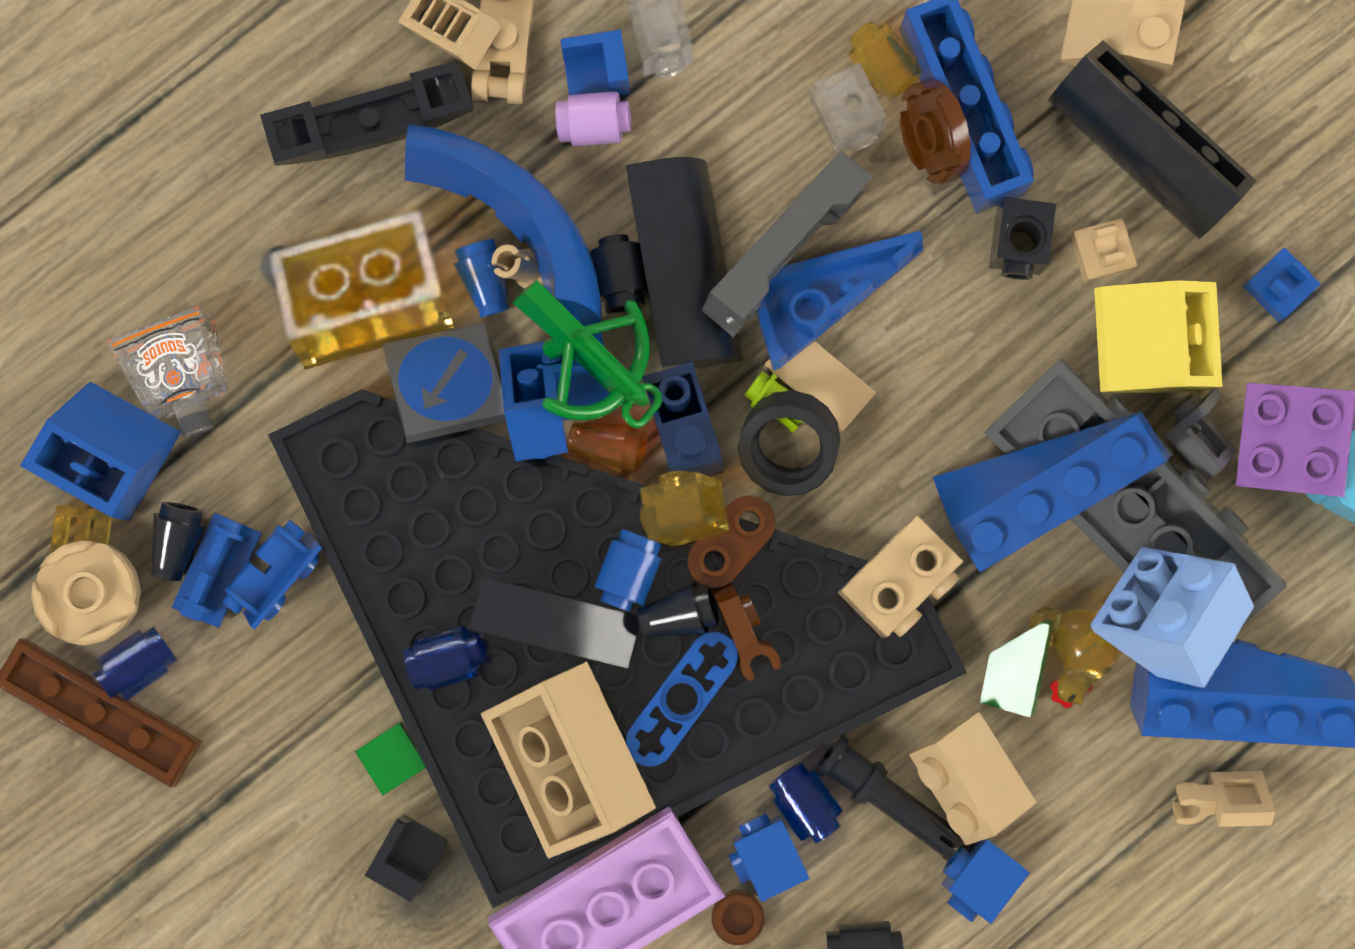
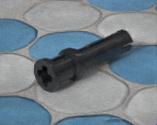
M841 735L837 737L820 759L815 773L820 777L828 775L851 792V800L855 803L863 805L867 802L871 803L882 813L940 854L945 861L950 860L957 852L940 836H945L958 847L962 846L963 840L950 827L948 821L886 777L888 770L885 769L884 764L880 761L872 763L848 745L849 739L846 736Z

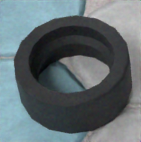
M794 390L774 392L758 401L745 419L738 443L741 466L751 481L767 492L782 496L806 494L820 487L833 472L841 441L838 422L828 406L810 394ZM789 417L803 421L813 428L820 441L819 454L813 463L806 467L790 469L776 465L766 458L760 449L759 436L767 422L777 418Z

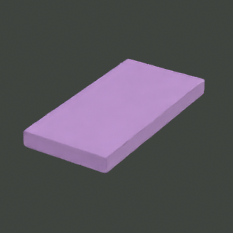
M670 806L489 916L488 925L504 949H641L721 900L725 895Z

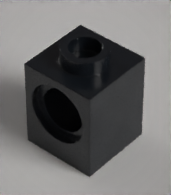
M1004 197L996 209L989 268L1002 270L1001 275L1003 277L1015 280H1030L1033 278V274L1040 275L1049 265L1056 204ZM1023 231L1027 233L1033 241V250L1021 252L1015 249L1010 242V232Z

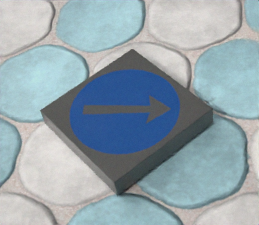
M484 323L383 344V353L407 443L506 421L502 386Z

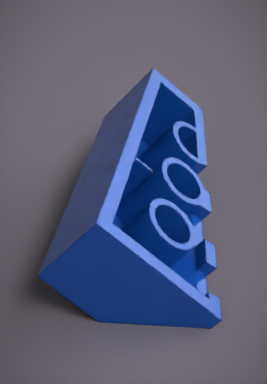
M1137 412L961 469L934 476L933 480L952 529L979 572H982L1162 465L1170 456L1142 412Z
M1239 639L1232 642L1205 688L1157 677L1136 662L1130 708L1142 736L1355 748V683L1345 670L1286 653L1281 655L1258 649L1256 644Z

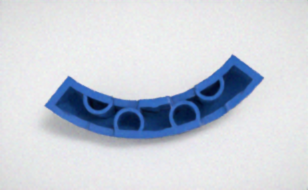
M408 124L404 180L439 187L465 198L472 195L495 210L496 217L513 232L520 242H526L539 265L538 270L544 287L583 326L602 322V304L597 276L588 247L564 206L549 189L529 171L507 156L484 144L436 128Z

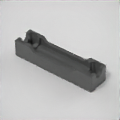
M840 151L712 289L702 311L734 337L760 309V301L769 292V282L821 225H836L860 199L863 194L862 189L867 186L872 176L845 153Z

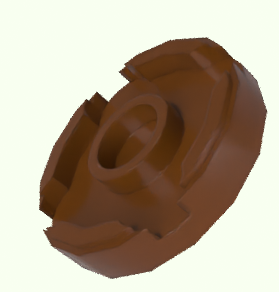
M937 79L911 84L902 97V101L905 100L907 102V110L900 112V129L909 158L918 170H927L929 175L926 179L933 184H945L957 180L966 173L970 161V136L961 106L951 90Z

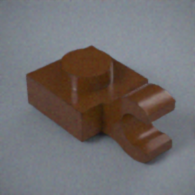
M731 583L712 591L731 639L736 646L738 665L744 677L748 681L755 679L750 664L752 659L758 655L767 656L774 670L779 669L781 662L775 648L769 642L755 637L752 627L761 624L749 594L739 598Z

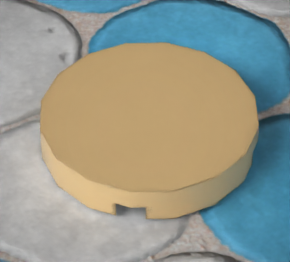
M83 540L62 545L44 559L39 567L41 570L37 574V579L33 581L31 597L36 617L47 632L56 638H61L65 642L86 646L110 641L127 629L138 611L141 588L137 571L126 555L108 544Z

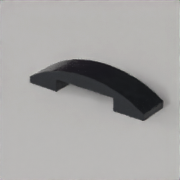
M459 60L409 73L411 79L409 81L312 107L311 102L308 101L260 114L275 166L324 160L372 149L405 139L407 137L408 124L436 128L474 111Z

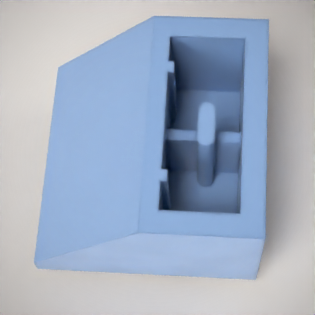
M1141 547L1090 626L1097 635L1155 676L1205 688L1254 608V605L1235 564Z

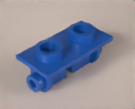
M214 512L171 608L180 611V614L195 621L201 620L220 628L229 609L222 602L227 595L224 589L232 582L247 562H250L262 533Z
M291 520L284 527L278 524L271 535L256 551V555L270 565L265 572H262L248 561L232 582L224 589L227 595L222 600L223 604L237 614L245 607L246 609L243 611V614L250 627L254 630L263 619L269 621L280 611L286 600L285 592L296 579L303 580L319 561L318 553L322 546L311 533H308L301 541L300 539L306 532Z

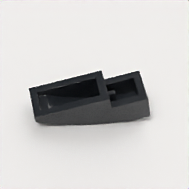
M482 577L469 629L629 668L639 628L638 616Z

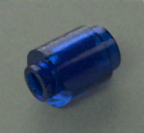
M465 625L414 641V646L403 651L405 668L409 680L416 690L427 687L429 691L477 677L480 675V664L487 661L478 632L470 634Z
M153 626L144 633L140 630L136 631L97 657L96 659L101 668L93 674L111 699L120 693L128 701L169 673L167 667L176 662L177 658Z
M802 761L786 770L768 785L774 794V797L771 799L800 841L811 837L814 843L817 844L841 826L836 818L843 812V809L814 769L808 771Z

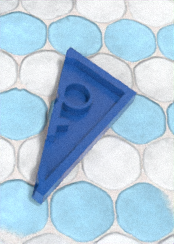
M921 231L785 265L769 282V292L760 301L761 307L756 312L772 369L782 368L923 252Z

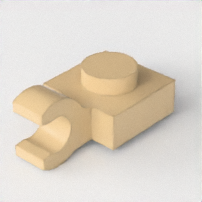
M1263 771L1210 772L1207 785L1191 782L1176 785L1179 802L1172 803L1176 823L1182 825L1195 824L1210 815H1215L1218 827L1272 826L1275 816V809Z

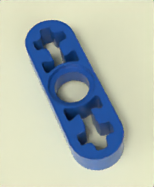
M710 632L696 639L637 718L626 737V745L635 762L648 767L657 766L665 762L734 670L738 660L736 646L728 636L718 632ZM719 641L726 646L723 656L728 660V663L723 669L713 666L704 678L714 681V684L706 692L699 681L691 676L682 674L681 671L687 663H690L696 671L704 660V656L699 652L701 646L705 643L713 647ZM675 684H689L697 693V705L688 714H676L667 705V692ZM658 706L667 719L682 724V727L677 734H674L668 726L659 740L665 747L660 754L650 751L644 756L638 751L641 741L636 737V734L640 729L648 733L653 730L660 719L651 717L650 713L654 707Z

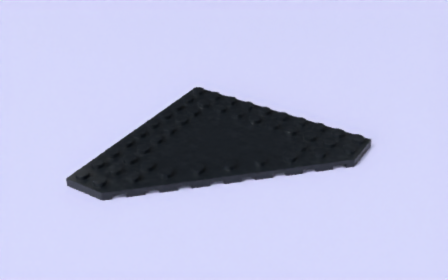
M363 389L268 434L492 908L543 884L670 806L675 816L678 817L967 673L929 597L916 608L922 614L921 618L904 635L899 637L893 631L888 637H881L837 593L869 561L774 529L770 539L735 577L731 584L739 598L749 594L761 624L752 627L755 637L769 642L775 648L780 657L781 667L774 670L767 656H755L750 664L755 679L748 681L742 674L737 660L732 673L669 758L662 764L651 767L635 762L656 809L609 835L548 858L481 713L552 677L587 662L626 743L629 729L696 639L703 634L655 636L646 639L639 624L629 668H624L470 630L469 626L482 577L638 616V608L650 605L693 582L697 587L702 586L693 579L689 572L688 555L692 546L718 518L722 511L590 468L587 465L557 455H551L544 459H528L516 462L510 439L481 429L474 428L407 443L396 401ZM739 518V525L745 531H754L759 526V524ZM622 529L661 544L657 557L661 558V562L645 604L642 606L633 603L630 612L600 601L604 591L594 587L612 540L618 541ZM709 552L704 557V565L710 571H719L724 566V557L719 552ZM717 605L719 625L708 628V633H722L731 639ZM719 641L713 647L704 643L699 650L704 656V660L699 668L695 671L691 664L687 663L681 673L695 678L704 690L708 692L713 686L714 681L704 677L713 666L723 669L727 665L728 660L723 656L726 646ZM678 683L668 690L666 702L671 711L684 715L694 710L698 702V696L695 689L689 684ZM658 706L654 707L650 713L651 717L660 719L653 730L648 733L640 729L636 734V737L641 741L638 751L644 756L650 751L660 754L665 747L659 740L668 726L674 734H677L682 727V724L667 719Z

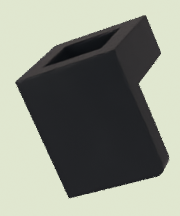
M404 814L394 822L364 876L412 902L420 894L448 841L445 837Z

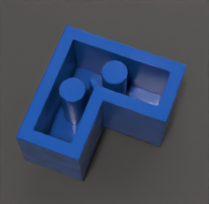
M602 332L593 334V336L604 346ZM545 341L499 349L504 414L516 462L528 459H544L551 455L568 453L564 420L569 419L545 410L542 405L543 400L547 397L557 400L563 355L556 359L548 358L543 352ZM573 358L567 404L586 406L597 403L607 397L609 393Z

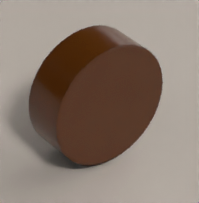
M736 889L725 892V897L714 903L711 919L714 931L720 939L728 944H748L759 936L764 926V912L761 903L753 894L745 890Z

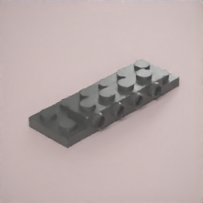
M1060 358L984 433L1005 454L1122 418L1134 414V412L1115 394L1108 400L1100 392L1097 394ZM1156 435L1162 443L1165 450L1167 451V453L1169 454V456L1171 457L1173 455L1172 450L1158 435ZM1168 460L1071 518L1123 573L1141 547L1235 564L1254 605L1245 623L1287 588L1286 581L1248 545V540L1243 536L1249 529L1245 522L1228 506L1219 512L1205 498L1211 492L1207 484L1191 469L1181 474Z

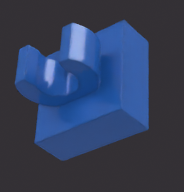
M1284 247L1258 270L1243 287L1277 322H1280L1296 309L1321 283Z

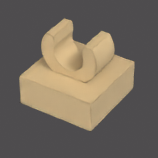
M1123 218L1076 230L1070 235L1084 284L1133 271L1138 267Z

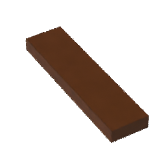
M19 638L0 670V689L171 788L177 786L202 743V740L26 638Z

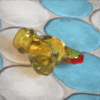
M1106 597V598L1103 600L1102 606H1103V604L1105 603V601L1107 600L1108 597ZM1043 607L1031 615L1028 628L1030 630L1046 619L1054 621L1049 645L1055 648L1062 661L1064 670L1058 680L1052 681L1049 684L1052 690L1051 700L1055 703H1060L1065 709L1070 708L1073 703L1082 705L1084 695L1093 688L1092 684L1112 670L1117 659V648L1092 630L1090 624L1096 617V613L1086 610L1060 612L1054 607Z

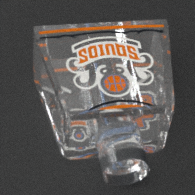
M198 305L107 340L111 352L148 414L159 419L175 414L184 438L198 436L214 428L205 403L227 394V384L216 323L212 313Z

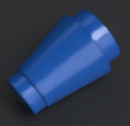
M494 239L476 242L455 250L458 262L454 263V266L476 309L478 308L480 318L510 310L507 301L506 278L495 274L494 269L499 266H493L491 262L493 254L497 249Z

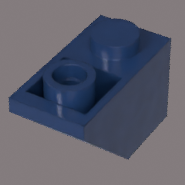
M693 362L643 376L644 383L653 384L661 392L662 404L653 417L674 488L724 473L723 459ZM646 390L651 406L654 402V396Z

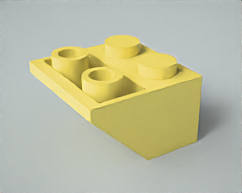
M1177 280L1094 288L1100 392L1181 393L1223 387L1216 282Z

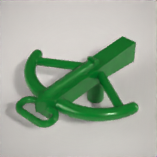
M538 280L526 287L512 303L551 336L543 344L544 354L551 359H556L563 355L557 400L551 397L545 398L542 404L544 409L566 419L592 420L613 412L621 405L623 419L628 425L633 428L645 426L661 406L662 396L661 392L653 384L640 383L648 364L650 346L647 326L636 302L633 300L625 302L624 308L628 315L583 326ZM632 325L635 336V353L629 370L593 334ZM573 358L609 393L607 397L597 403L586 406L567 404ZM647 390L653 394L654 402L640 420H635L630 415V408L634 404L644 407L650 403L646 394Z

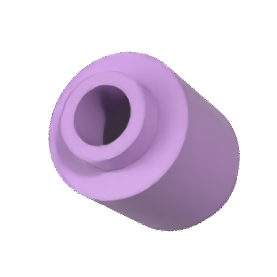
M618 91L569 95L568 100L557 101L556 126L559 141L571 142L573 147L622 143L623 132H631L629 101H620Z

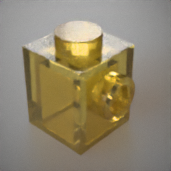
M673 471L661 475L659 483L640 489L643 505L640 511V519L650 541L676 547L729 531L722 484L719 479L698 472Z

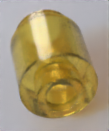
M870 21L850 38L849 42L853 47L849 50L847 56L877 93L883 92L889 100L899 96L920 77L921 72L915 66L917 62L916 57L887 22L876 26L873 21Z

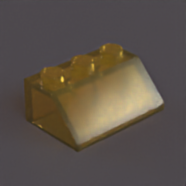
M420 211L270 253L287 338L305 370L383 348L385 343L432 334L454 327L444 285Z

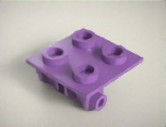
M1247 383L1236 486L1345 497L1352 429H1355V391Z

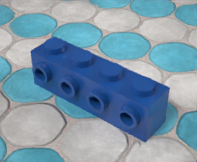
M930 0L907 9L899 31L920 81L937 79L946 85L958 100L966 118L970 136V161L966 173L961 176V179L975 213L978 214L999 206L1004 197L1019 198L1024 196L1034 182L1033 165L1027 151L1024 148H1020L1013 131L1014 121L1007 104L1004 101H1000L997 94L991 64L984 54L981 55L974 39L975 30L968 11L965 8H961L958 0Z

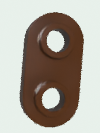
M742 496L732 501L696 541L689 552L688 569L698 584H709L710 588L716 589L728 585L735 579L774 532L775 515L770 505L756 496ZM752 512L758 517L759 526L756 530L748 532L740 527L739 517L743 513ZM713 551L719 552L724 557L723 568L715 572L708 570L704 565V557Z

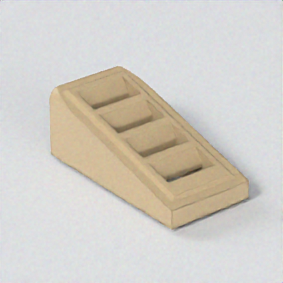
M411 0L398 22L474 70L502 27L487 13L464 0H433L421 21L418 22L417 20L430 0ZM442 4H446L432 29L428 28ZM456 10L458 13L444 36L440 35ZM469 18V22L467 23L466 27L457 39L456 43H454L453 40L455 36L459 32L465 20Z

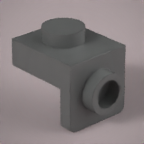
M1216 388L1202 399L1196 393H1193L1171 413L1177 420L1164 434L1178 450L1179 456L1185 465L1192 470L1198 471L1206 481L1223 470L1237 451L1229 440L1205 416L1223 396Z

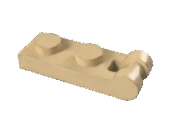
M481 0L480 10L491 16L502 27L473 71L471 85L472 101L488 102L489 97L507 98L508 104H524L534 0ZM492 67L510 68L508 78L492 77Z

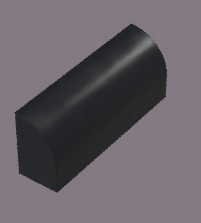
M1104 40L1080 60L1048 99L1054 107L1198 239L1202 238L1245 196L1257 181Z
M673 157L626 165L662 370L693 362L694 368L698 369L743 361L738 333L732 337L702 311L712 289L727 274L707 162L695 157Z

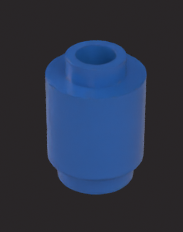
M622 529L618 541L612 540L594 586L604 591L600 601L628 612L631 611L633 603L644 606L661 562V558L657 557L661 544Z

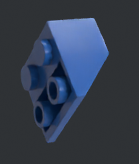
M90 381L46 420L20 466L106 515L130 521L181 431Z

